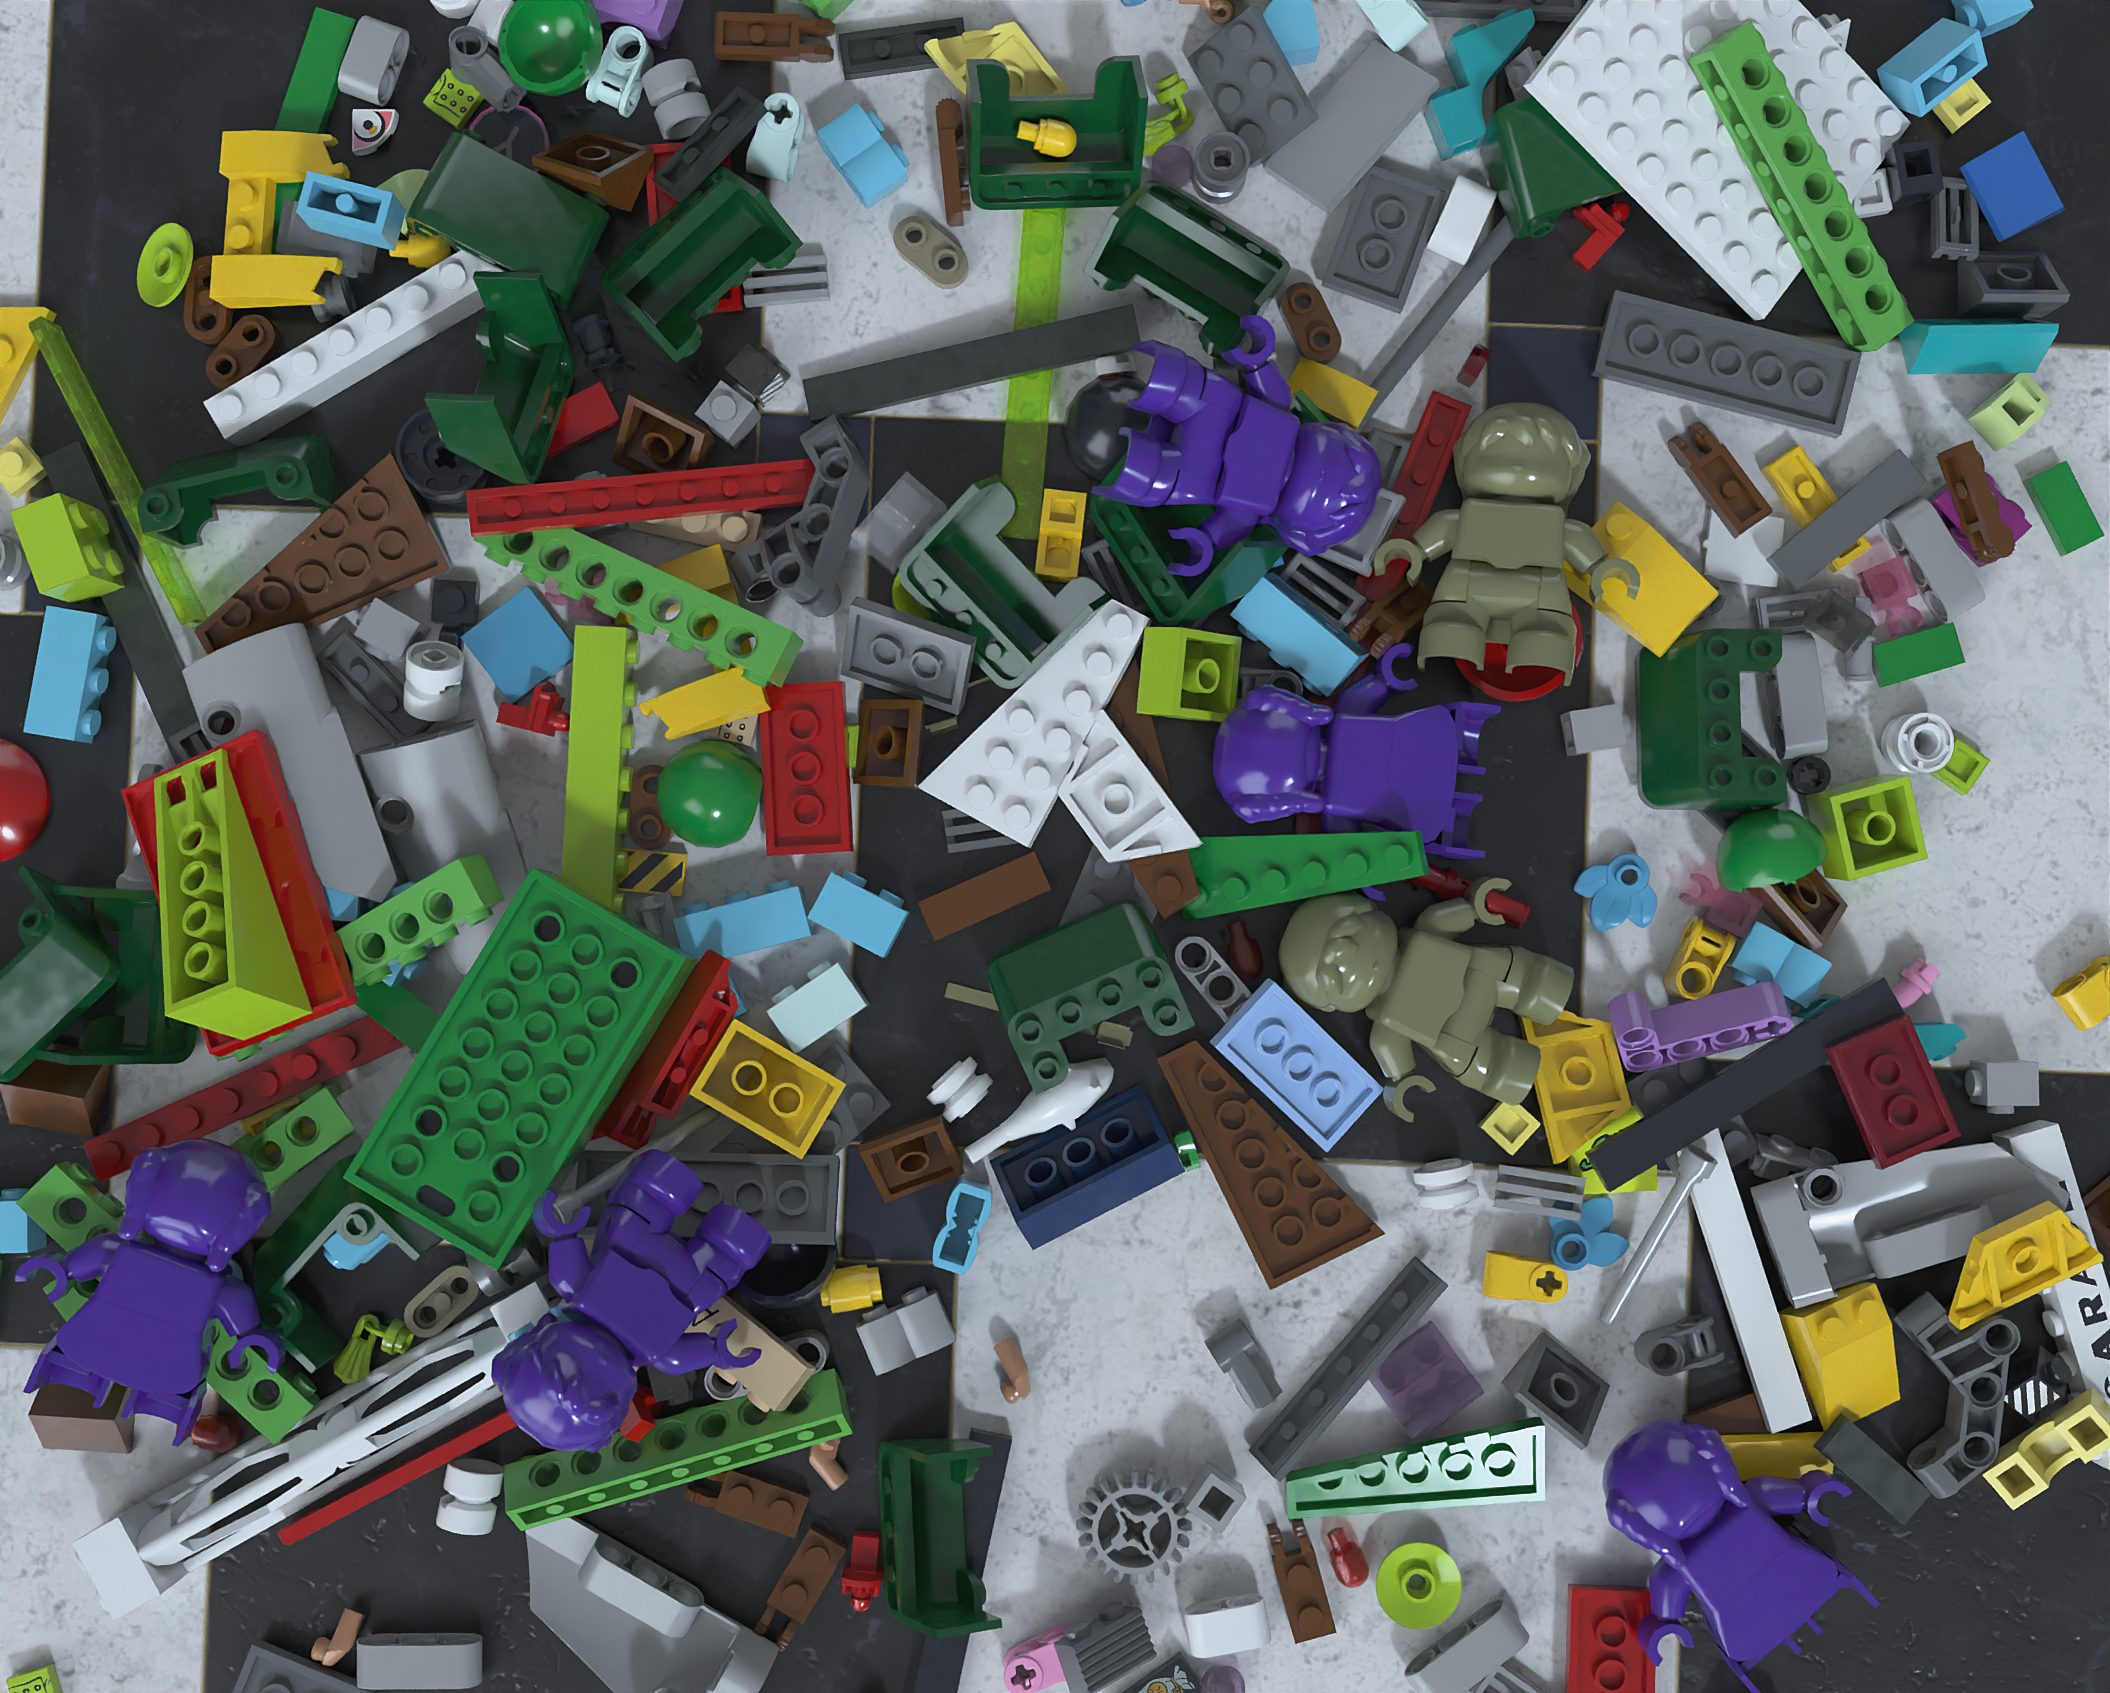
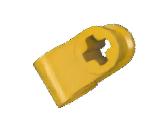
M1694 916L1682 932L1678 948L1665 972L1663 980L1668 994L1680 1000H1695L1706 997L1713 989L1723 965L1734 948L1736 936L1729 932L1722 934L1704 925L1703 919ZM1687 969L1692 971L1696 977V985L1690 992L1686 991L1681 983L1682 974Z
M2109 955L2094 959L2076 975L2059 984L2051 993V997L2078 1031H2084L2098 1025L2110 1014Z
M1486 1250L1481 1289L1482 1295L1504 1300L1520 1299L1543 1303H1555L1566 1295L1569 1287L1568 1278L1565 1272L1551 1260L1505 1251ZM1546 1271H1548L1555 1280L1554 1283H1547L1545 1290H1543L1536 1281L1537 1278H1544Z

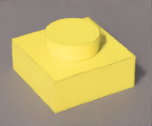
M1970 78L1932 108V110L1953 134L1990 104L1991 100L1977 83Z
M16 436L0 450V483L11 496L20 498L47 475L39 456L24 439Z
M1499 1101L1478 1124L1483 1131L1512 1156L1541 1125L1520 1104L1511 1106L1502 1101Z

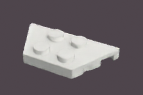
M1103 709L1097 712L1094 718L1095 722L1084 744H1081L1074 758V764L1070 772L1065 775L1057 794L1106 861L1109 863L1195 848L1203 844Z

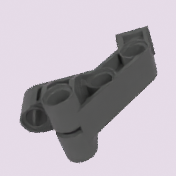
M837 413L832 414L799 436L805 451L816 468L802 511L739 550L730 559L729 565L748 602H763L782 591L817 617L832 615L841 604L842 595L837 579L870 484V474L851 431Z
M1926 1290L1892 1318L1950 1382L1945 1426L1917 1445L1910 1452L1906 1461L1910 1469L1934 1497L1944 1499L1957 1493L1965 1484L1989 1467L1997 1457L2009 1358L2018 1348L2021 1338L2017 1326L2000 1312L1959 1330L1948 1318L1952 1302L1943 1308ZM1985 1377L1980 1388L1971 1390L1972 1383L1976 1379ZM1978 1436L1973 1446L1964 1448L1968 1439Z

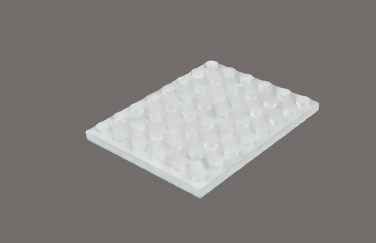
M1588 0L1523 86L1754 321L1764 319L1803 266L1690 65L1688 58L1725 30L1751 20L1755 29L1762 34L1765 40V47L1775 66L1785 76L1786 86L1797 106L1805 113L1807 124L1817 143L1825 150L1827 161L1836 178L1847 190L1850 203L1884 160L1885 153L1892 147L1891 144L1899 140L1911 122L1799 0ZM1742 71V78L1745 81V75ZM1763 109V116H1764V118H1765V120H1766V114H1765V111H1764V109Z

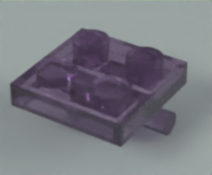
M1431 1320L1399 1343L1368 1379L1415 1443L1421 1441L1485 1393L1472 1373L1469 1372Z

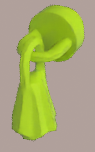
M1177 72L1171 73L1154 83L1157 90L1154 96L1158 104L1169 102L1173 111L1159 118L1146 121L1143 157H1156L1169 141L1187 131L1194 123V114L1191 109L1185 106L1181 96L1189 88L1185 79L1179 78ZM1177 117L1180 121L1185 122L1173 128L1170 121Z
M372 1314L363 1315L357 1322L347 1346L334 1361V1374L343 1383L348 1385L359 1383L361 1379L369 1376L370 1358L377 1336L383 1338L381 1344L382 1351L391 1355H395L397 1352L404 1354L414 1338V1334L409 1331L405 1321L397 1318L389 1327L380 1324L377 1316ZM364 1327L370 1332L368 1340L360 1338Z

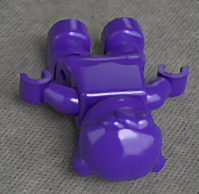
M1247 315L1240 317V328L1248 331L1252 339V347L1247 354L1240 347L1230 348L1220 353L1225 361L1231 365L1246 367L1247 372L1243 374L1249 395H1244L1227 378L1212 369L1203 367L1194 357L1186 355L1179 348L1154 339L1134 344L1133 350L1153 356L1154 364L1145 389L1136 399H1129L1127 406L1149 413L1151 417L1146 433L1128 427L1120 428L1119 435L1129 439L1128 452L1123 469L1113 485L1093 486L1091 493L1125 504L1142 507L1203 504L1218 508L1199 523V530L1188 527H1175L1168 530L1172 539H1186L1190 545L1188 560L1183 564L1171 562L1165 569L1169 574L1182 576L1201 574L1208 568L1213 552L1247 539L1256 524H1270L1275 527L1288 547L1296 549L1302 555L1313 556L1325 553L1332 546L1345 543L1360 533L1370 520L1376 507L1381 489V469L1379 458L1370 442L1352 430L1346 423L1307 422L1300 425L1298 417L1290 413L1292 392L1289 384L1274 360L1267 361L1275 348L1276 336L1271 324L1261 316Z
M1408 643L1397 644L1376 660L1374 675L1369 673L1341 690L1335 701L1334 709L1328 706L1313 704L1302 696L1286 689L1276 688L1270 684H1263L1250 690L1243 703L1234 708L1219 726L1215 739L1212 765L1215 783L1224 800L1232 806L1233 812L1248 823L1271 821L1304 811L1315 813V815L1321 817L1322 834L1365 832L1362 826L1373 827L1380 832L1421 831L1426 853L1440 854L1443 857L1463 860L1485 858V851L1468 849V828L1474 806L1482 802L1483 795L1454 792L1457 773L1478 776L1485 774L1486 767H1479L1477 765L1479 734L1483 722L1487 718L1500 713L1501 706L1461 701L1397 715L1375 714L1389 700V693L1405 694L1418 687L1413 678L1408 681H1401L1393 675L1391 669L1392 660L1394 658L1405 659L1411 655L1414 646ZM1371 886L1354 889L1357 894L1374 902L1386 901L1384 891L1375 890Z
M193 1138L178 1141L168 1146L150 1147L133 1159L130 1168L131 1173L126 1181L125 1217L120 1224L118 1234L101 1233L69 1250L66 1256L55 1252L44 1253L31 1258L20 1266L15 1275L16 1282L33 1279L40 1267L52 1271L56 1278V1287L51 1293L47 1294L51 1304L70 1292L74 1286L75 1279L78 1282H84L102 1277L94 1294L41 1351L23 1390L24 1393L31 1394L47 1383L65 1384L94 1395L96 1399L92 1407L99 1409L105 1404L114 1382L131 1387L133 1390L121 1417L128 1419L133 1414H148L177 1424L179 1429L172 1445L179 1447L191 1435L202 1409V1400L207 1392L206 1377L208 1376L212 1358L213 1326L217 1318L229 1337L236 1335L238 1340L230 1352L229 1363L231 1369L241 1365L246 1360V1348L250 1345H259L267 1351L269 1360L266 1369L272 1374L280 1368L286 1354L284 1342L275 1332L268 1329H258L257 1325L261 1324L262 1320L253 1289L244 1281L232 1275L233 1270L229 1264L232 1255L242 1249L244 1244L257 1233L261 1224L271 1214V1196L262 1172L249 1156L230 1146L206 1138ZM143 1228L147 1231V1233H144V1232L139 1233V1232H140Z
M649 1149L633 1157L611 1187L607 1205L611 1206L602 1210L590 1257L588 1256L584 1239L577 1238V1231L586 1225L590 1217L591 1206L573 1210L572 1218L568 1224L558 1221L553 1214V1204L558 1198L553 1188L539 1196L533 1206L532 1217L535 1226L542 1234L554 1238V1242L549 1243V1280L554 1289L563 1297L560 1303L561 1312L573 1322L558 1321L554 1314H544L535 1327L509 1342L501 1352L494 1356L491 1365V1378L500 1392H503V1400L507 1412L514 1423L544 1447L567 1452L586 1450L593 1453L602 1447L608 1446L611 1436L624 1422L629 1411V1403L634 1398L638 1388L637 1374L633 1367L652 1365L666 1374L678 1376L710 1366L711 1363L723 1370L745 1368L753 1365L761 1356L762 1350L755 1347L742 1349L737 1357L729 1351L726 1339L732 1330L737 1329L736 1318L718 1323L710 1331L709 1335L706 1332L684 1331L698 1314L716 1303L728 1290L736 1287L746 1270L756 1266L772 1243L771 1235L762 1225L743 1211L727 1204H717L711 1207L698 1225L695 1236L686 1243L671 1228L676 1217L687 1212L704 1186L698 1176L685 1164L663 1151ZM712 1271H713L714 1273H716V1274H717L720 1278H722L723 1280L721 1281V1280H720L719 1278H717L714 1274H712Z
M1656 1419L1643 1423L1621 1439L1608 1456L1603 1469L1602 1486L1606 1498L1605 1507L1610 1525L1621 1531L1630 1540L1661 1555V1558L1654 1565L1649 1575L1651 1613L1644 1616L1640 1621L1636 1632L1640 1647L1655 1666L1659 1667L1663 1660V1657L1658 1652V1643L1662 1637L1668 1634H1675V1637L1684 1647L1694 1648L1692 1636L1679 1620L1685 1616L1690 1591L1693 1592L1703 1620L1717 1643L1720 1656L1752 1693L1761 1692L1751 1682L1749 1677L1750 1670L1777 1645L1785 1644L1798 1655L1802 1650L1790 1636L1805 1622L1819 1636L1823 1631L1813 1619L1814 1613L1841 1588L1850 1587L1856 1590L1874 1608L1881 1605L1856 1576L1833 1554L1820 1550L1808 1540L1772 1519L1776 1516L1796 1515L1802 1510L1819 1525L1829 1527V1517L1817 1508L1819 1498L1827 1491H1835L1842 1498L1851 1495L1852 1492L1850 1488L1828 1471L1820 1469L1811 1470L1803 1474L1798 1481L1760 1475L1751 1478L1743 1484L1731 1453L1723 1443L1717 1430L1702 1424L1691 1425L1677 1419Z

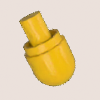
M1050 118L1046 120L1040 119L1038 125L1020 120L1016 138L1034 142L1033 149L1039 150V153L1054 157H1065L1075 149L1077 136L1075 130L1069 124Z
M410 234L408 241L398 240L395 251L389 250L391 257L408 258L409 264L415 265L417 268L430 269L451 256V247L449 244L446 246L440 243L439 235L436 234L435 236L430 235L428 239L418 234Z

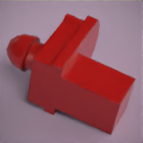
M1624 201L1614 202L1609 206L1607 213L1595 202L1591 203L1587 208L1579 205L1573 209L1575 218L1593 233L1571 258L1585 273L1593 267L1625 231L1620 223L1624 222L1629 216V205Z
M541 681L535 686L530 709L501 702L496 722L554 737L556 731L566 732L570 729V714L561 711L565 698L559 696L555 686L551 682Z
M637 1383L638 1388L634 1398L629 1403L628 1414L619 1428L624 1438L639 1442L656 1425L653 1419L662 1410L664 1404L662 1396L657 1394L654 1387H647Z
M855 1530L851 1564L845 1565L841 1577V1593L853 1592L850 1596L851 1605L859 1612L865 1611L870 1606L872 1600L870 1594L875 1597L880 1595V1585L883 1577V1567H878L880 1532Z

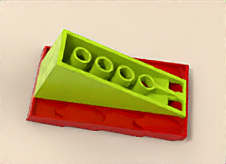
M254 729L121 790L160 906L165 1016L199 1026L209 1054L223 1057L235 1052V1050L243 1049L268 1039L270 1036L278 1035L303 1025L305 1022L308 1023L338 1011L340 1008L343 1009L358 1003L340 936L335 935L321 882L314 875L295 804L289 800L276 750L269 743L266 733Z

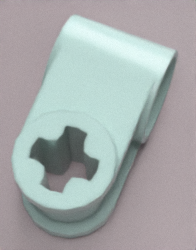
M1355 0L1371 20L1379 36L1395 53H1398L1430 24L1428 18L1414 0Z
M623 26L612 33L601 57L600 65L596 73L589 79L586 89V98L594 103L600 100L619 109V114L627 118L634 112L643 88L641 79L653 67L655 60L654 53L641 31L635 27ZM629 46H641L640 52L634 58H622L624 51Z
M778 92L769 96L764 102L768 112L758 122L755 135L751 140L746 159V171L789 184L796 168L798 150L805 130V119L800 111L798 102L793 96ZM789 112L792 118H784L782 124H778L776 117L783 118L785 113Z

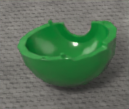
M517 0L502 23L498 39L500 62L505 66L513 81L536 94L558 96L582 87L596 73L603 51L602 30L595 8L589 0Z
M705 739L686 745L667 760L658 778L657 802L662 818L677 837L696 847L721 848L737 843L747 835L754 819L762 790L763 773L761 768L745 750L728 741Z
M1759 808L1745 813L1728 827L1718 844L1715 859L1718 883L1726 890L1743 893L1745 888L1765 887L1783 881L1785 885L1791 882L1796 884L1797 879L1806 876L1822 863L1828 853L1827 841L1816 825L1793 810Z

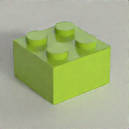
M57 493L10 511L40 594L78 605L125 587L121 574L124 572L123 563L117 552L111 549L106 536L109 533V526L105 516L99 509L64 494Z
M1145 627L1136 713L1195 721L1223 722L1226 716L1235 708L1242 637L1182 627Z
M1881 774L1806 796L1811 821L1819 828L1828 845V853L1821 863L1825 878L1852 881L1928 859L1910 775Z

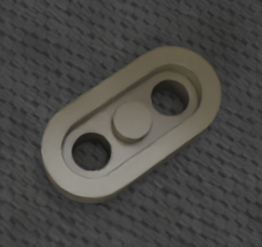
M910 216L898 223L893 235L896 251L906 262L935 286L942 289H954L965 281L969 270L968 260L965 252L922 217ZM912 231H918L922 234V238L919 242L911 243L907 240L908 234ZM944 258H950L955 264L951 269L944 270L939 266L940 261Z
M457 1263L445 1269L408 1303L404 1312V1321L411 1333L422 1338L437 1335L479 1298L482 1290L475 1282L468 1264ZM458 1277L467 1280V1291H460L456 1287V1279ZM426 1306H431L435 1309V1320L426 1318L424 1314Z

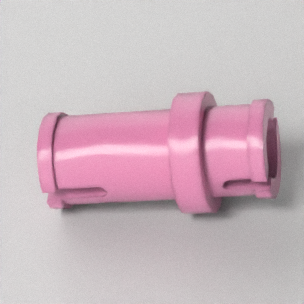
M1917 957L1909 969L1903 968L1898 974L1901 978L1891 989L1905 1013L1922 994L1925 996L1929 994L1932 990L1930 984L1941 975L1930 963L1926 965V960L1921 957Z

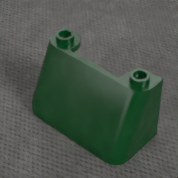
M1533 96L1511 102L1498 109L1492 115L1480 154L1494 188L1498 191V198L1516 240L1529 235L1532 238H1538L1548 234L1555 228L1554 223L1559 219L1563 210L1626 191Z
M464 128L461 134L451 132L405 217L407 229L426 239L430 235L435 236L436 232H438L440 243L446 246L451 244L503 272L541 273L552 303L567 310L610 220L609 213L604 210L606 203L587 192H583L579 196L486 147L487 140L471 130Z
M307 431L176 461L170 464L139 498L137 512L142 534L181 550L202 546L203 542L200 534L203 527L208 522L219 520L215 504L216 499L267 487L277 497L285 500H310L318 506L322 514L343 495L331 445L319 434Z

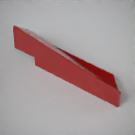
M708 949L692 970L597 1127L607 1137L638 1150L648 1143L659 1115L671 1121L674 1120L738 1009L737 996L730 989L727 972L728 968L731 967L730 960Z

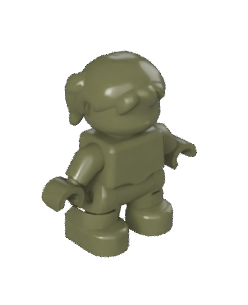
M1523 402L1501 403L1475 418L1452 447L1454 470L1462 493L1461 509H1446L1435 512L1411 536L1412 543L1404 539H1391L1383 543L1377 550L1374 558L1375 575L1385 574L1386 565L1391 560L1402 558L1411 564V569L1407 572V581L1414 588L1422 575L1423 560L1426 559L1431 562L1448 551L1453 550L1451 560L1438 583L1431 605L1423 616V626L1420 633L1417 655L1418 671H1425L1426 658L1432 656H1447L1470 660L1477 665L1476 670H1483L1486 642L1508 644L1505 673H1512V668L1520 665L1547 666L1564 671L1563 686H1570L1574 669L1577 628L1572 619L1570 596L1562 569L1563 560L1567 561L1583 576L1587 574L1591 576L1589 596L1594 605L1602 599L1604 591L1601 583L1608 578L1622 580L1627 587L1626 596L1635 600L1640 587V574L1636 567L1627 560L1620 558L1606 560L1609 554L1592 528L1581 521L1567 518L1568 506L1584 479L1586 468L1591 459L1584 440L1579 437L1571 421L1561 412L1546 405Z
M1489 876L1477 878L1465 890L1464 899L1457 897L1430 905L1419 915L1413 928L1402 927L1398 932L1390 916L1377 909L1374 901L1357 894L1354 889L1310 897L1296 909L1283 935L1279 949L1280 968L1284 975L1282 990L1300 1007L1308 1009H1321L1326 1012H1332L1335 1009L1343 1012H1356L1366 1007L1367 1017L1374 1021L1370 1033V1048L1385 1076L1389 1078L1384 1087V1102L1389 1111L1407 1122H1414V1112L1406 1109L1403 1105L1405 1091L1414 1085H1418L1419 1089L1427 1093L1437 1090L1430 1080L1412 1071L1416 1067L1411 1040L1416 1042L1445 1071L1452 1073L1450 1075L1462 1085L1511 1106H1516L1527 1096L1536 1079L1541 1054L1538 1046L1510 1034L1500 1033L1490 1026L1497 1008L1511 1009L1517 1015L1546 1026L1551 1025L1558 1018L1569 999L1574 980V971L1570 965L1551 957L1537 954L1521 946L1466 944L1452 941L1456 936L1473 927L1474 920L1492 925L1505 924L1502 914L1487 912L1484 906V899L1488 891L1493 888L1506 891L1512 885L1506 879ZM1474 1055V1057H1473V1059H1472V1062H1471L1469 1068L1467 1069V1071H1466L1464 1074H1461V1073H1463V1072L1465 1071V1069L1468 1067V1065H1469V1063H1470V1061H1471V1058H1472V1056Z

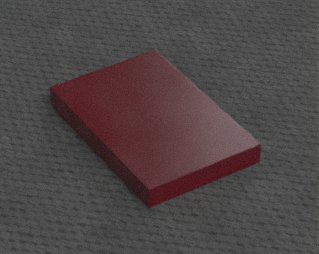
M1901 1014L1824 1048L1876 1169H1886L1961 1136L1909 1014Z

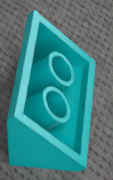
M2028 318L1914 319V322L1900 332L1898 336L1908 375L2035 373L2058 333L2059 324Z

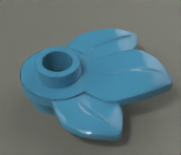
M1623 853L1614 857L1609 864L1591 865L1579 875L1573 889L1575 892L1592 898L1590 917L1597 931L1613 929L1622 924L1626 918L1638 927L1645 928L1650 924L1655 915L1657 897L1648 885L1650 870L1645 860L1636 854ZM1633 869L1636 871L1633 880L1629 882L1621 880L1623 871Z
M1595 1197L1584 1201L1580 1221L1549 1216V1224L1554 1234L1549 1242V1254L1557 1266L1568 1271L1579 1270L1587 1263L1606 1267L1613 1264L1626 1253L1630 1242L1622 1236L1609 1231L1613 1216L1612 1199L1608 1197ZM1556 1200L1552 1208L1572 1211L1573 1202ZM1568 1241H1574L1576 1244L1575 1253L1566 1256L1563 1253L1564 1244Z

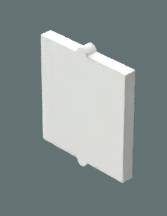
M1713 509L1709 510L1706 540L1701 543L1702 548L1705 549L1702 575L1713 576L1720 582L1776 588L1778 574L1766 559L1782 546L1785 518L1768 516L1734 539Z

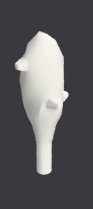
M1106 1057L1079 1063H1068L1069 1071L1061 1084L1037 1095L1032 1090L1018 1109L1001 1123L999 1127L964 1149L971 1162L975 1163L1007 1141L1046 1132L1056 1125L1063 1124L1070 1130L1075 1129V1119L1089 1110L1108 1090L1112 1082L1114 1069Z

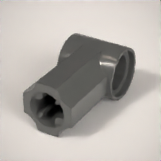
M461 26L454 29L450 33L448 42L451 73L455 79L461 83L472 85L498 112L506 111L508 113L516 108L527 90L512 80L505 66L500 62V58L488 47L485 34L473 26Z
M1241 1318L1204 1341L1222 1372L1229 1374L1236 1389L1251 1411L1264 1408L1275 1401L1283 1392L1258 1353L1261 1350Z

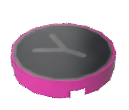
M518 105L507 113L506 111L498 112L492 106L481 112L470 125L469 130L487 140L486 147L541 176L544 175L532 165L531 156L551 147L552 143L543 121L529 108Z

